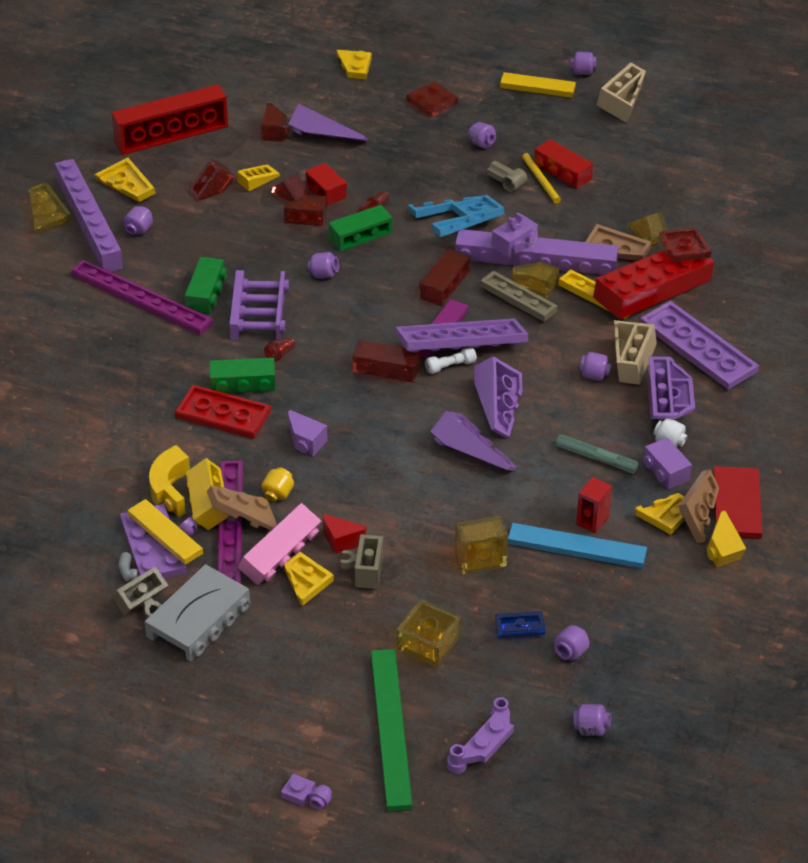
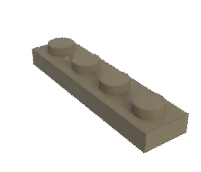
M492 271L481 280L480 287L543 322L557 312V305L495 271Z

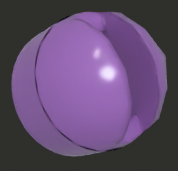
M189 517L179 525V528L189 537L197 532V524L192 517Z

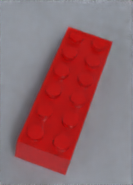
M219 84L111 112L114 141L122 155L229 127L227 96Z
M687 240L596 278L593 298L618 319H622L711 281L715 261Z

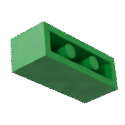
M382 205L329 222V239L339 251L392 233V217Z
M200 257L185 294L186 307L204 314H210L213 306L216 307L217 295L222 292V282L226 280L228 272L227 268L224 267L223 259Z
M274 358L210 361L211 390L222 393L275 391Z

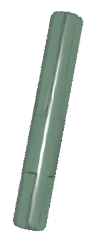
M559 434L556 439V446L630 473H635L638 469V461L562 434Z

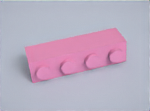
M301 503L242 558L238 568L258 586L264 580L270 581L276 574L275 570L279 566L283 568L284 564L291 559L290 555L293 553L298 554L304 548V542L307 539L312 541L319 533L317 528L321 520Z

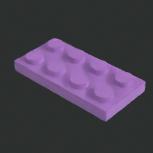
M164 504L154 506L169 519ZM128 512L120 514L121 523L139 576L155 566L164 579L187 573L186 565L130 518Z

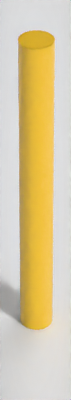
M525 153L522 159L552 201L558 204L561 198L530 155Z

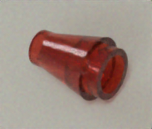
M292 337L268 342L264 348L266 357L279 361L291 349L295 348V341Z

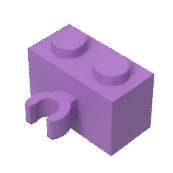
M517 212L514 218L508 217L506 223L492 231V247L509 258L537 241L538 224Z

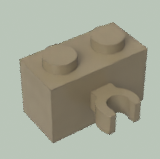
M360 534L357 554L349 550L342 551V559L344 560H341V568L351 569L355 567V587L378 589L384 555L383 536Z
M155 566L116 590L112 595V599L124 616L143 606V614L148 619L152 615L149 608L153 607L157 610L161 606L159 602L153 601V598L161 594L168 587V584Z

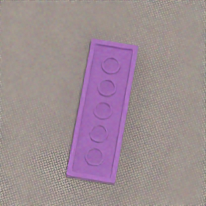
M672 301L665 303L640 318V323L654 324L655 333L659 339L728 390L759 370L758 364Z
M515 318L400 326L395 329V335L406 350L410 352H419L423 349L438 351L441 348L460 349L464 346L478 348L481 345L500 346L505 343L518 345L521 342H528V333Z

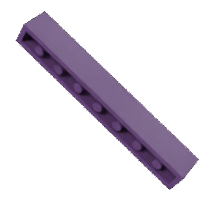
M74 159L55 163L57 182L100 267L110 272L123 269L121 249Z
M464 229L458 231L455 244V260L567 272L571 269L577 273L605 275L615 271L618 256V246L537 237V241L508 258L492 247V232Z

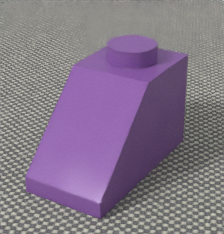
M289 410L288 427L294 448L314 457L327 442V425Z

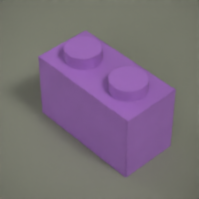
M668 438L645 446L644 465L655 474L657 480L663 483L667 489L690 481L692 464Z

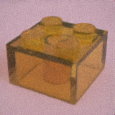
M501 515L456 523L455 556L462 574L507 566L508 533Z
M420 599L396 630V649L439 667L461 637L462 617Z

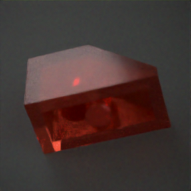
M267 103L261 123L262 140L284 142L286 134L289 135L290 132L287 115L272 103Z
M210 159L190 186L189 191L197 200L201 201L225 192L235 176L226 166Z
M305 195L284 205V223L323 226L327 212L326 196Z

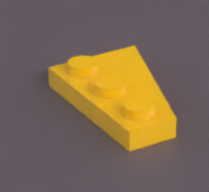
M129 158L94 174L97 181L138 202L156 194L154 187Z

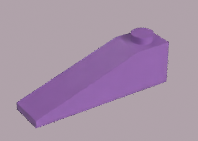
M300 104L297 105L289 122V125L293 127L292 131L300 135L304 132L308 135L363 142L368 140L366 136Z
M492 356L474 366L475 386L491 430L508 438L510 437L515 420L513 413L518 409L519 405L517 399L522 395L523 391L522 373Z
M446 411L430 431L436 436L434 438L435 441L442 446L447 445L506 470L515 471L517 469L501 451L496 448L492 449L493 443L480 435L481 431L460 413Z

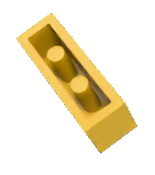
M205 458L188 470L186 475L190 494L189 500L193 512L192 518L196 524L210 530L229 517V515L212 507L207 490L211 485L224 487L221 468Z

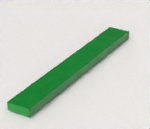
M395 649L372 650L371 659L387 812L412 810Z

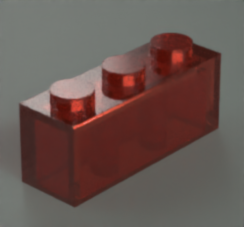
M448 249L444 255H441L437 264L430 268L427 276L422 278L419 283L420 299L443 306L470 272V256Z
M359 340L353 354V372L407 382H415L421 366V350L419 352H410L404 347Z

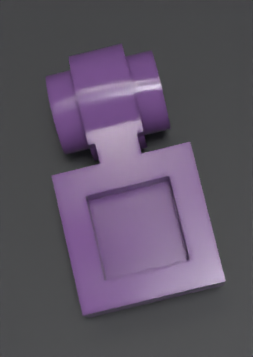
M292 774L281 791V798L303 807L309 801V804L314 809L322 810L331 801L332 791L325 785L316 787L314 781Z

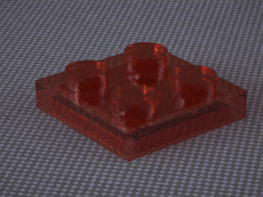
M433 81L406 94V101L427 116L432 117L458 104V97L436 81Z
M697 227L659 231L658 239L672 262L700 260L711 257L712 251Z

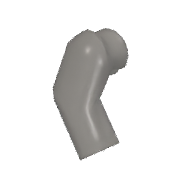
M124 552L120 555L118 567L123 580L130 582L138 577V570L130 569L132 557L129 553Z

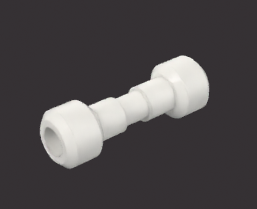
M472 347L463 348L460 353L453 354V356L437 358L436 356L429 357L425 361V367L428 373L435 374L439 373L441 368L452 364H472L477 359L476 352Z

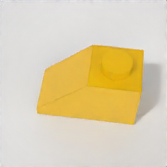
M726 511L720 513L706 548L709 559L715 563L717 568L741 560L746 550Z

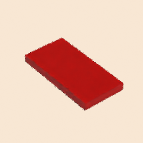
M192 385L176 409L175 418L255 439L271 413V405Z
M714 466V478L719 486L715 502V524L720 513L726 511L741 538L761 539L762 518L759 469Z

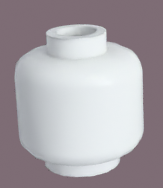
M661 419L653 433L656 442L668 438L676 447H682L688 437L685 434V425L674 419Z

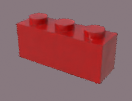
M549 139L535 148V164L572 187L578 189L592 179L593 163L555 141Z

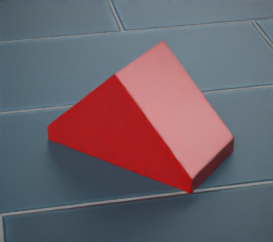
M327 514L323 515V533L335 554L357 548L359 546L360 534L367 535V526Z

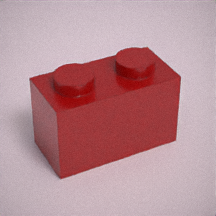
M326 163L305 171L306 187L326 206L346 198V181L337 175Z
M594 477L588 481L578 494L576 525L595 534L609 518L612 485Z

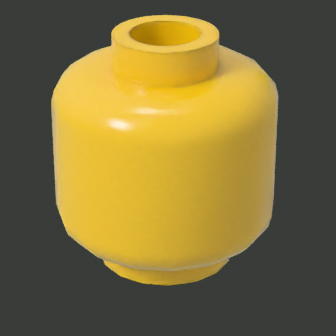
M283 468L271 469L261 484L265 498L272 502L287 499L294 486L292 474Z

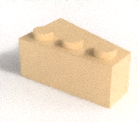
M629 63L601 88L596 105L627 123L641 90L646 71L633 63Z
M614 320L619 382L640 384L649 363V356H652L657 344L655 325Z

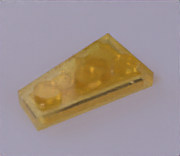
M47 182L29 188L35 232L72 220L70 212Z

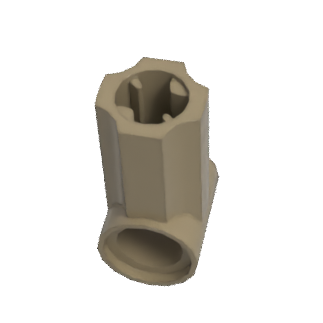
M493 161L487 169V175L502 182L503 187L508 192H514L528 180L526 173L522 169L516 168L512 170L497 161Z

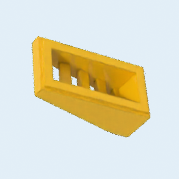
M268 164L243 169L237 172V183L247 191H251L278 178L280 173Z

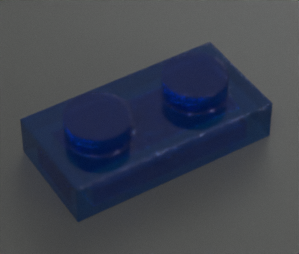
M542 611L495 614L498 638L545 635Z

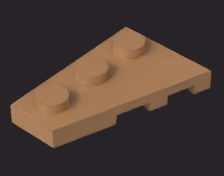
M596 224L585 241L587 243L618 246L617 259L639 261L644 259L651 249L650 241Z
M710 469L701 472L678 505L680 513L684 516L696 543L705 542L706 535L704 529L710 524L708 514L710 509H713L719 491V486Z
M213 485L207 490L213 508L235 518L242 516L250 521L251 526L258 528L261 525L269 529L268 533L277 526L267 499Z

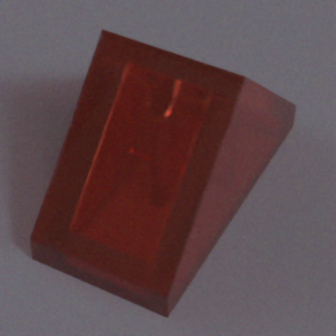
M298 173L271 188L272 193L297 208L312 199V195Z

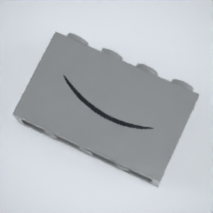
M205 564L145 620L146 637L154 641L157 637L161 636L186 652V659L191 662L197 656H200L212 641L217 640L220 633L227 626H231L242 612L249 608V588Z

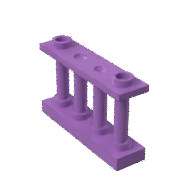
M236 270L229 324L231 340H239V334L244 330H276V341L281 340V332H285V320H282L285 292H289V279H285V271H281L280 281H248V279H245L244 270ZM248 289H278L279 295L247 294L244 291H248ZM247 302L278 303L277 308H245L243 306ZM245 316H276V322L244 321L241 318H245Z

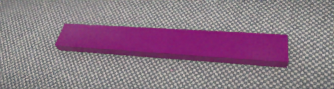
M86 260L81 261L71 270L73 277L200 336L213 325L212 318Z
M221 461L220 468L224 487L228 490L243 492V461ZM229 515V517L219 523L218 572L241 584V570L238 566L242 560V516L235 518Z

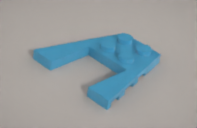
M488 195L463 198V201L454 202L452 199L444 200V203L433 205V202L423 203V207H414L413 204L408 205L409 213L415 218L451 210L460 216L431 223L432 231L439 237L504 215V207Z

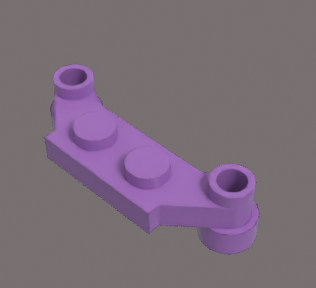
M499 697L494 700L489 720L466 745L455 744L451 746L450 754L447 757V768L450 772L460 774L466 770L469 763L479 761L486 763L514 732V725L510 724V710L507 699Z

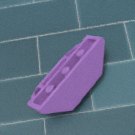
M649 356L648 396L650 419H677L695 411L692 377L675 364L671 357Z

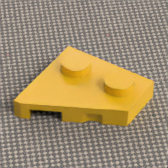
M337 50V58L341 60V66L346 71L348 78H367L372 59L371 52Z
M677 493L666 499L653 501L652 506L646 508L638 506L635 508V515L671 535L685 521L678 506L684 496Z
M299 552L284 564V571L302 606L334 581L332 573L302 552Z

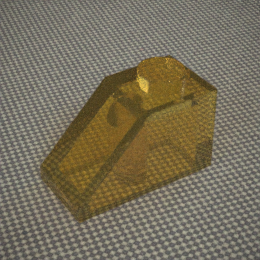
M662 212L628 223V226L638 238L651 241V244L663 241L662 236L668 235Z
M544 262L514 266L512 268V281L536 294L548 298L559 284L560 268Z

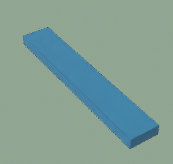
M512 523L508 536L509 545L643 569L647 553V547L517 523Z

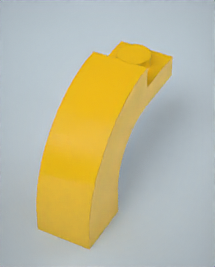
M175 445L160 454L153 462L149 472L151 497L155 506L164 504L168 511H172L179 518L186 514L184 497L172 484L186 475V472L190 470L189 457Z

